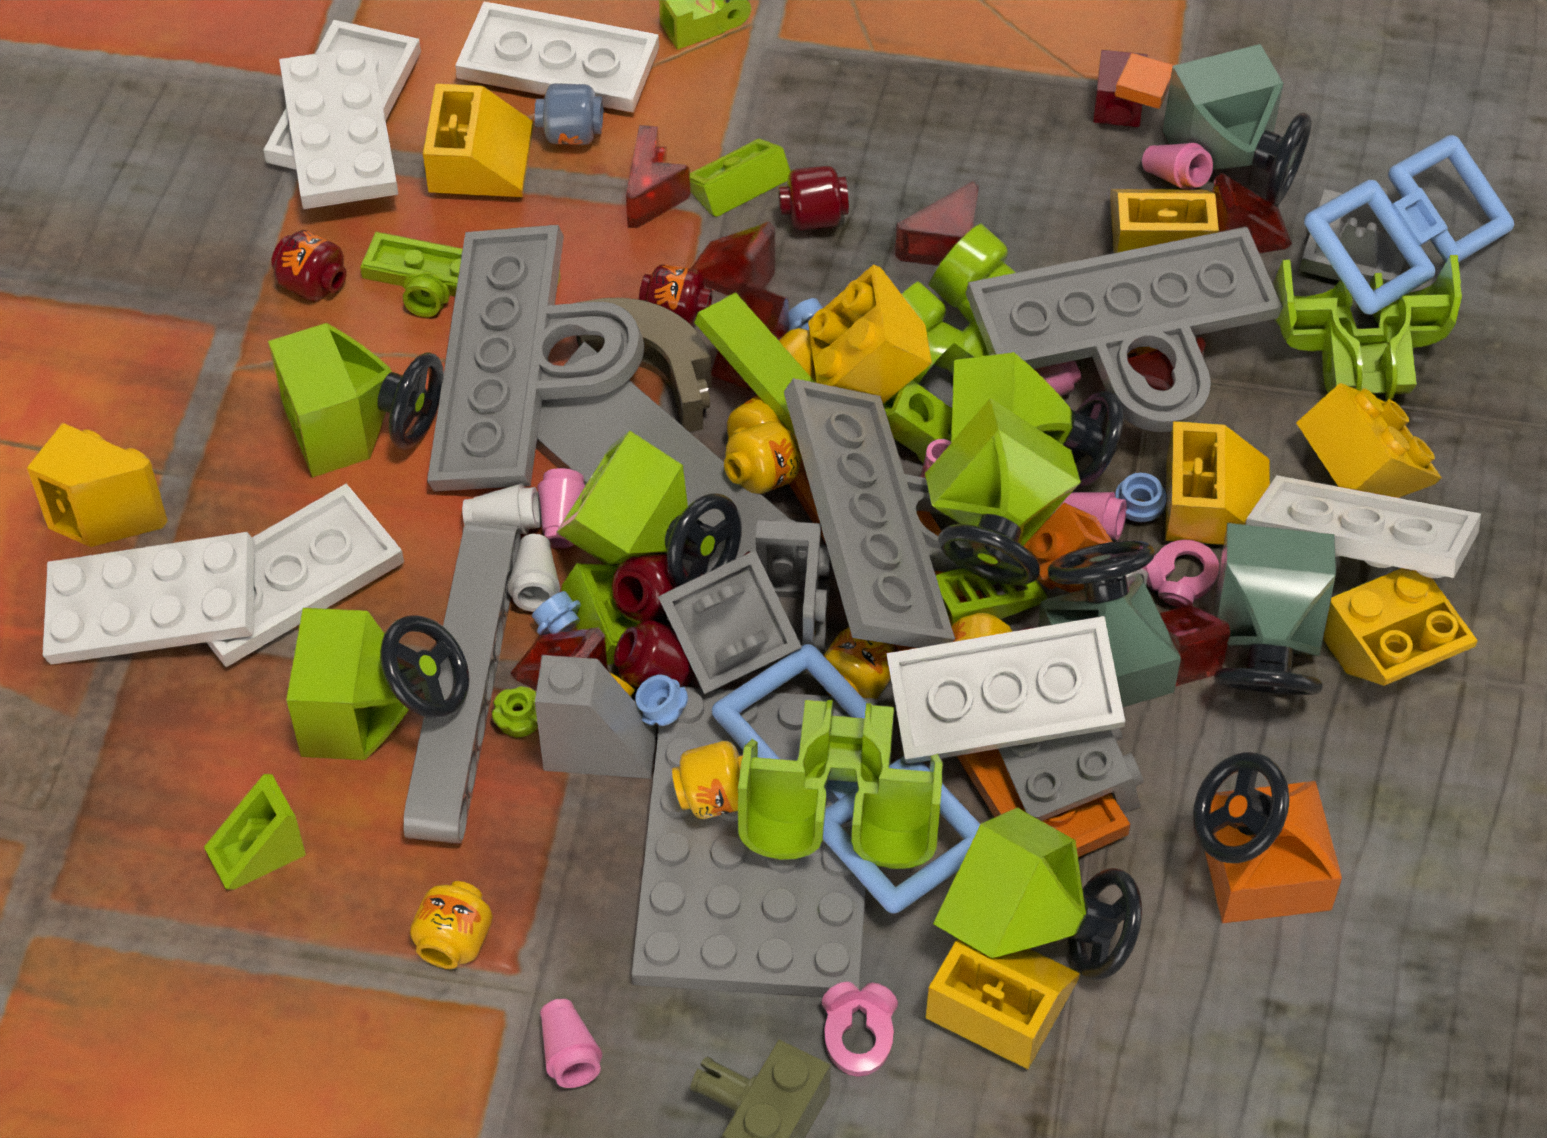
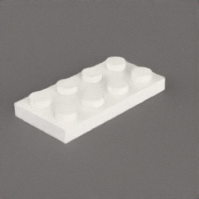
M484 1L456 62V75L458 79L545 95L548 86L553 83L586 84L594 89L596 96L603 97V107L634 113L659 49V34Z
M333 20L315 54L372 45L386 121L421 53L419 39ZM286 107L263 150L266 163L296 169Z
M372 45L279 59L303 209L398 195Z
M1277 475L1247 517L1246 525L1335 534V557L1344 556L1364 560L1368 565L1378 568L1395 566L1416 570L1420 575L1429 578H1442L1445 576L1454 578L1479 533L1481 513Z
M346 483L252 537L255 541L253 636L207 642V644L224 666L228 667L299 625L303 608L326 609L404 563L403 551Z
M248 532L47 562L43 657L53 665L253 636L255 541Z
M1104 616L887 653L906 764L930 761L931 756L938 754L941 759L1125 727V717Z

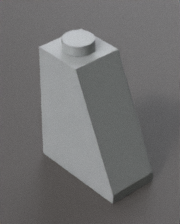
M542 655L535 707L544 771L651 779L657 727L655 724L648 725L642 721L643 712L600 661L590 658Z

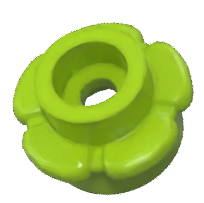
M426 271L421 272L419 275L412 273L403 282V288L405 289L403 294L404 305L411 313L417 316L431 317L436 315L443 308L444 303H447L450 299L448 286L443 284L442 280L433 273Z
M520 686L515 689H505L496 696L493 702L495 709L492 711V718L494 723L505 734L512 737H524L530 735L538 728L535 707L536 691L529 687ZM521 706L523 710L513 711V708Z

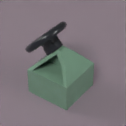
M1261 44L1172 66L1163 125V133L1169 144H1200L1204 150L1210 153L1213 169L1241 167L1252 164L1256 168L1270 172L1266 185V199L1271 204H1277L1282 201L1297 174L1309 140L1312 121L1309 114L1302 112L1293 118L1283 137L1274 133L1284 83Z
M1227 523L1214 599L1213 645L1249 649L1248 668H1221L1217 670L1214 674V680L1217 684L1241 690L1289 695H1316L1322 691L1323 684L1321 680L1308 675L1291 673L1293 653L1320 656L1336 577L1335 534Z
M1133 540L1097 544L1069 552L1055 559L1048 567L1049 578L1060 584H1083L1084 589L1041 601L1037 626L1043 627L1104 616L1122 707L1174 693L1181 657L1140 573L1126 577L1127 574L1147 566L1155 555L1154 549L1150 544Z

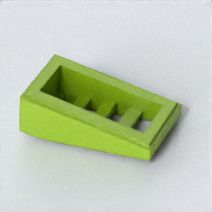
M963 568L936 575L951 627L960 618L976 613H987L1002 619L1039 605L1041 601L1047 599V595L1037 579L1030 584L1023 585L1026 590L1018 592L1013 585L999 583L1005 594L998 595L992 586L997 584V582L979 577ZM982 589L986 598L979 599L975 591ZM965 596L967 602L960 603L958 598Z

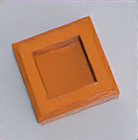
M1131 53L1116 84L1115 96L1160 109L1169 90L1173 65Z

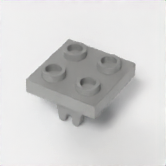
M1382 188L1388 197V190L1386 188ZM1324 189L1319 207L1340 196L1342 193ZM1368 203L1329 224L1368 284L1374 273H1382L1383 285L1401 275L1405 258ZM1310 234L1299 271L1339 281L1340 277Z
M756 550L658 596L704 694L802 648Z

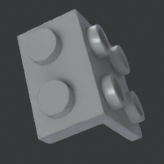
M776 519L774 521L757 520L756 552L777 596L804 599L803 645L811 644L818 650H825L826 607L829 605L830 556L827 545H821V524L795 522L790 519Z
M1120 728L998 749L1026 813L1040 821H1044L1108 793L1112 794L1123 813L1141 806L1135 786L1143 784L1144 781L1132 753L1123 756L1116 741L1123 739Z

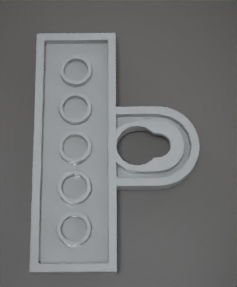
M559 225L465 232L444 368V380L441 387L427 479L433 491L502 488L521 483L524 486H531L542 400L592 397L609 393L626 383L634 375L642 361L644 354L642 334L635 319L624 308L608 302L555 305L564 239ZM599 335L605 339L604 346L600 352L591 356H583L573 364L558 366L548 362L550 350L557 342L566 337Z
M1248 227L968 282L966 290L967 299L989 355L1015 352L1033 369L1092 357L1105 390L1113 393L1120 400L1123 408V418L1139 428L1154 432L1172 431L1173 421H1195L1205 406L1210 392L1211 379L1207 365L1194 337L1195 335L1277 319L1283 308ZM1138 347H1151L1161 351L1167 356L1174 370L1171 375L1174 386L1166 391H1159L1150 387L1145 377L1133 370L1128 362L1127 354Z
M793 378L784 390V395L852 638L915 648L953 642L955 637L934 571L947 572L962 568L943 553L938 542L939 536L929 531L921 523L916 511L946 514L932 506L926 478L904 474L881 396ZM955 541L966 552L974 550L967 541Z

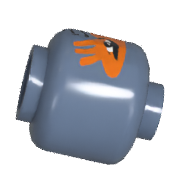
M553 83L548 86L545 99H536L535 127H544L545 137L550 143L588 145L592 142L595 134H602L603 97L596 96L594 89L590 85Z

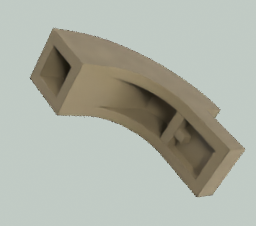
M602 298L578 302L613 303L624 308L632 315L644 341V354L639 367L656 373L668 384L675 400L681 425L687 431L703 430V409L710 408L708 388H712L711 356L706 344L697 331L687 321L672 311L642 300ZM575 335L578 347L585 341L597 353L600 352L605 343V339L599 335Z

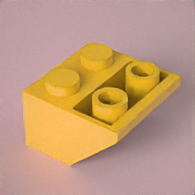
M435 84L423 150L428 193L523 197L533 121L483 86Z
M1111 189L1110 191L1114 253L1218 233L1219 231L1215 193L1208 190Z
M874 264L856 280L850 282L845 290L824 308L818 310L808 321L816 382L819 384L881 396L884 404L932 364L926 325L882 268Z
M1339 383L1296 422L1338 487L1400 498L1435 485L1442 479L1431 463L1435 459L1431 449L1420 438L1413 437L1406 427L1409 418L1404 410L1393 400L1382 401L1365 388L1359 391Z
M1173 421L1166 463L1165 541L1194 540L1200 543L1224 545L1227 523L1246 525L1247 517L1270 486V459L1226 425Z
M62 423L27 467L48 529L89 547L159 530L168 522L151 461L140 451L133 448L125 450L111 444L94 431L88 429L81 431Z
M1400 568L1331 597L1323 636L1324 642L1347 674L1383 686L1476 647L1478 642L1432 578L1420 575L1416 570Z
M958 939L928 987L926 1019L1029 1069L1079 980L1080 973L1031 949L990 958Z

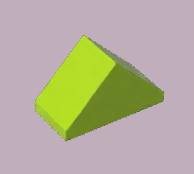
M272 774L262 775L204 846L225 888L232 890L306 855L296 816Z

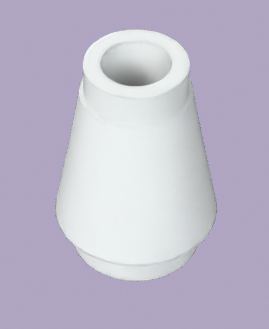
M521 483L463 501L464 525L466 521L513 525L520 527V534H528L529 529L539 528L541 525L539 497L535 487L525 488Z
M529 534L520 540L508 583V592L513 598L514 603L526 611L534 612L543 602L560 592V583L550 548V541L540 534Z

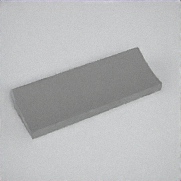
M584 341L565 365L573 364L583 356L595 355L597 352ZM630 380L619 388L603 395L542 400L536 448L558 468L571 469L581 473L584 476L585 485L608 448L630 430L683 465L688 506L699 497L712 493L722 494L730 498L737 506L742 520V539L736 559L756 550L757 520L774 521L776 519H789L761 494L751 493L740 484L733 483L726 475L724 462ZM712 509L705 512L698 519L714 527L724 520L725 517L721 511ZM725 540L717 546L715 553L709 559L706 573L718 561L723 551ZM682 558L683 566L689 577L692 562Z

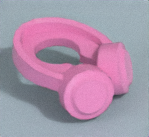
M1178 540L1161 548L1154 555L1153 560L1143 569L1148 573L1147 586L1151 587L1152 591H1158V596L1162 600L1176 607H1191L1195 599L1205 595L1213 586L1219 572V562L1213 551L1204 544L1194 540ZM1181 555H1193L1203 563L1204 571L1196 577L1184 576L1178 582L1166 581V577L1175 570L1174 561Z
M841 982L831 987L822 998V1006L828 1014L824 1030L827 1053L832 1063L847 1075L856 1077L870 1075L885 1064L892 1048L894 1030L891 1016L898 1007L896 996L887 987L873 982L868 983L861 990L851 982ZM859 1009L866 1015V1028L872 1031L876 1040L874 1047L863 1054L850 1052L842 1042L843 1034L852 1027V1014Z

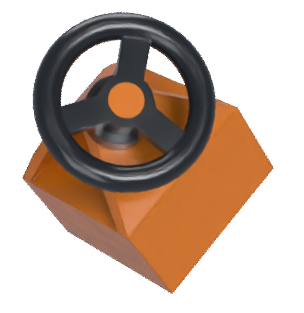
M1238 753L1218 763L1205 777L1197 792L1193 807V825L1198 842L1205 851L1222 924L1331 911L1342 876L1316 781L1287 784L1280 767L1269 757L1259 753ZM1238 772L1235 790L1217 792L1221 784L1229 776ZM1258 772L1265 776L1270 786L1255 788Z

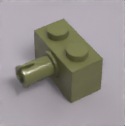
M778 1039L758 1075L753 1076L751 1079L715 1062L707 1056L700 1063L704 1071L697 1068L690 1086L692 1092L699 1093L735 1111L722 1138H805L830 1095L831 1064Z

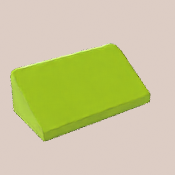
M758 138L685 175L682 179L684 185L704 208L716 217L786 182L790 168L783 147Z
M577 563L562 584L561 590L565 591L572 601L579 600L581 603V607L576 614L580 622L576 627L589 658L598 659L603 666L614 664V653L621 635L629 627H635L640 623L626 619L617 609L613 600L612 581L619 565Z

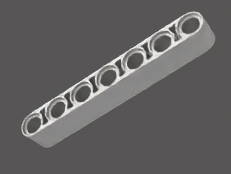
M470 521L465 523L443 627L453 635L465 655L469 669V690L463 705L451 716L441 719L425 717L423 719L404 811L405 838L462 843L511 601L508 583L521 539L519 526ZM448 657L440 664L441 673L438 678L444 700L448 698L453 688V672Z

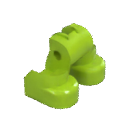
M981 223L971 229L952 248L940 263L928 284L947 303L958 308L970 323L963 331L943 322L946 314L944 303L921 282L918 281L912 284L902 293L903 297L926 325L932 364L913 379L918 384L933 364L949 370L954 375V360L989 355L966 296L968 282L1016 272L1005 263L1008 256L1006 245Z
M1458 255L1449 256L1432 285L1422 290L1409 292L1372 314L1373 319L1378 323V328H1356L1351 312L1352 295L1341 279L1333 289L1327 292L1310 296H1294L1290 260H1282L1272 283L1283 307L1275 322L1280 326L1281 334L1290 347L1304 351H1322L1323 377L1327 394L1339 383H1342L1359 391L1365 388L1373 395L1384 394L1385 400L1394 398L1395 394H1410L1417 384L1413 348L1431 345L1445 339L1456 324L1462 299ZM1374 273L1369 283L1373 291L1383 285L1382 273Z
M805 700L797 761L759 758L758 742L754 739H751L744 746L738 784V833L740 839L750 850L765 857L782 860L798 859L811 855L820 848L823 840L826 814L825 788L828 780L857 783L858 792L854 800L851 838L854 851L863 860L870 861L880 867L906 869L922 865L933 857L937 848L943 762L939 755L935 754L931 756L930 771L889 768L894 707L872 705V703H866L865 718L833 716V700H827V702Z

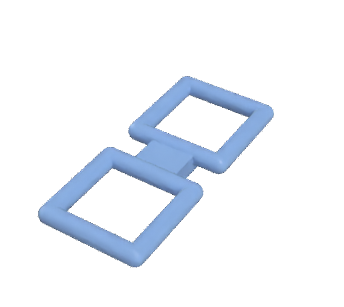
M1448 135L1390 168L1388 177L1402 197V199L1392 204L1377 181L1367 180L1314 209L1305 216L1304 224L1365 314L1371 315L1434 277L1435 267L1421 247L1426 242H1432L1445 262L1450 255H1458V262L1513 229V218L1457 136ZM1446 158H1449L1490 219V222L1456 242L1448 232L1447 225L1423 189L1419 188L1412 178ZM1366 203L1369 204L1411 267V269L1374 291L1329 225Z
M805 644L802 648L795 650L717 701L712 707V715L742 750H744V746L751 739H754L758 742L759 758L780 759L739 714L740 712L805 669L813 675L850 717L865 718L867 702L815 646ZM904 756L889 767L894 769L930 771L923 762L906 764ZM828 780L825 788L826 796L833 804L826 808L823 840L884 909L893 914L901 912L959 870L980 826V823L942 783L940 814L964 840L895 887L874 863L863 860L854 851L851 837L841 827L842 824L853 818L854 800L858 792L857 783Z

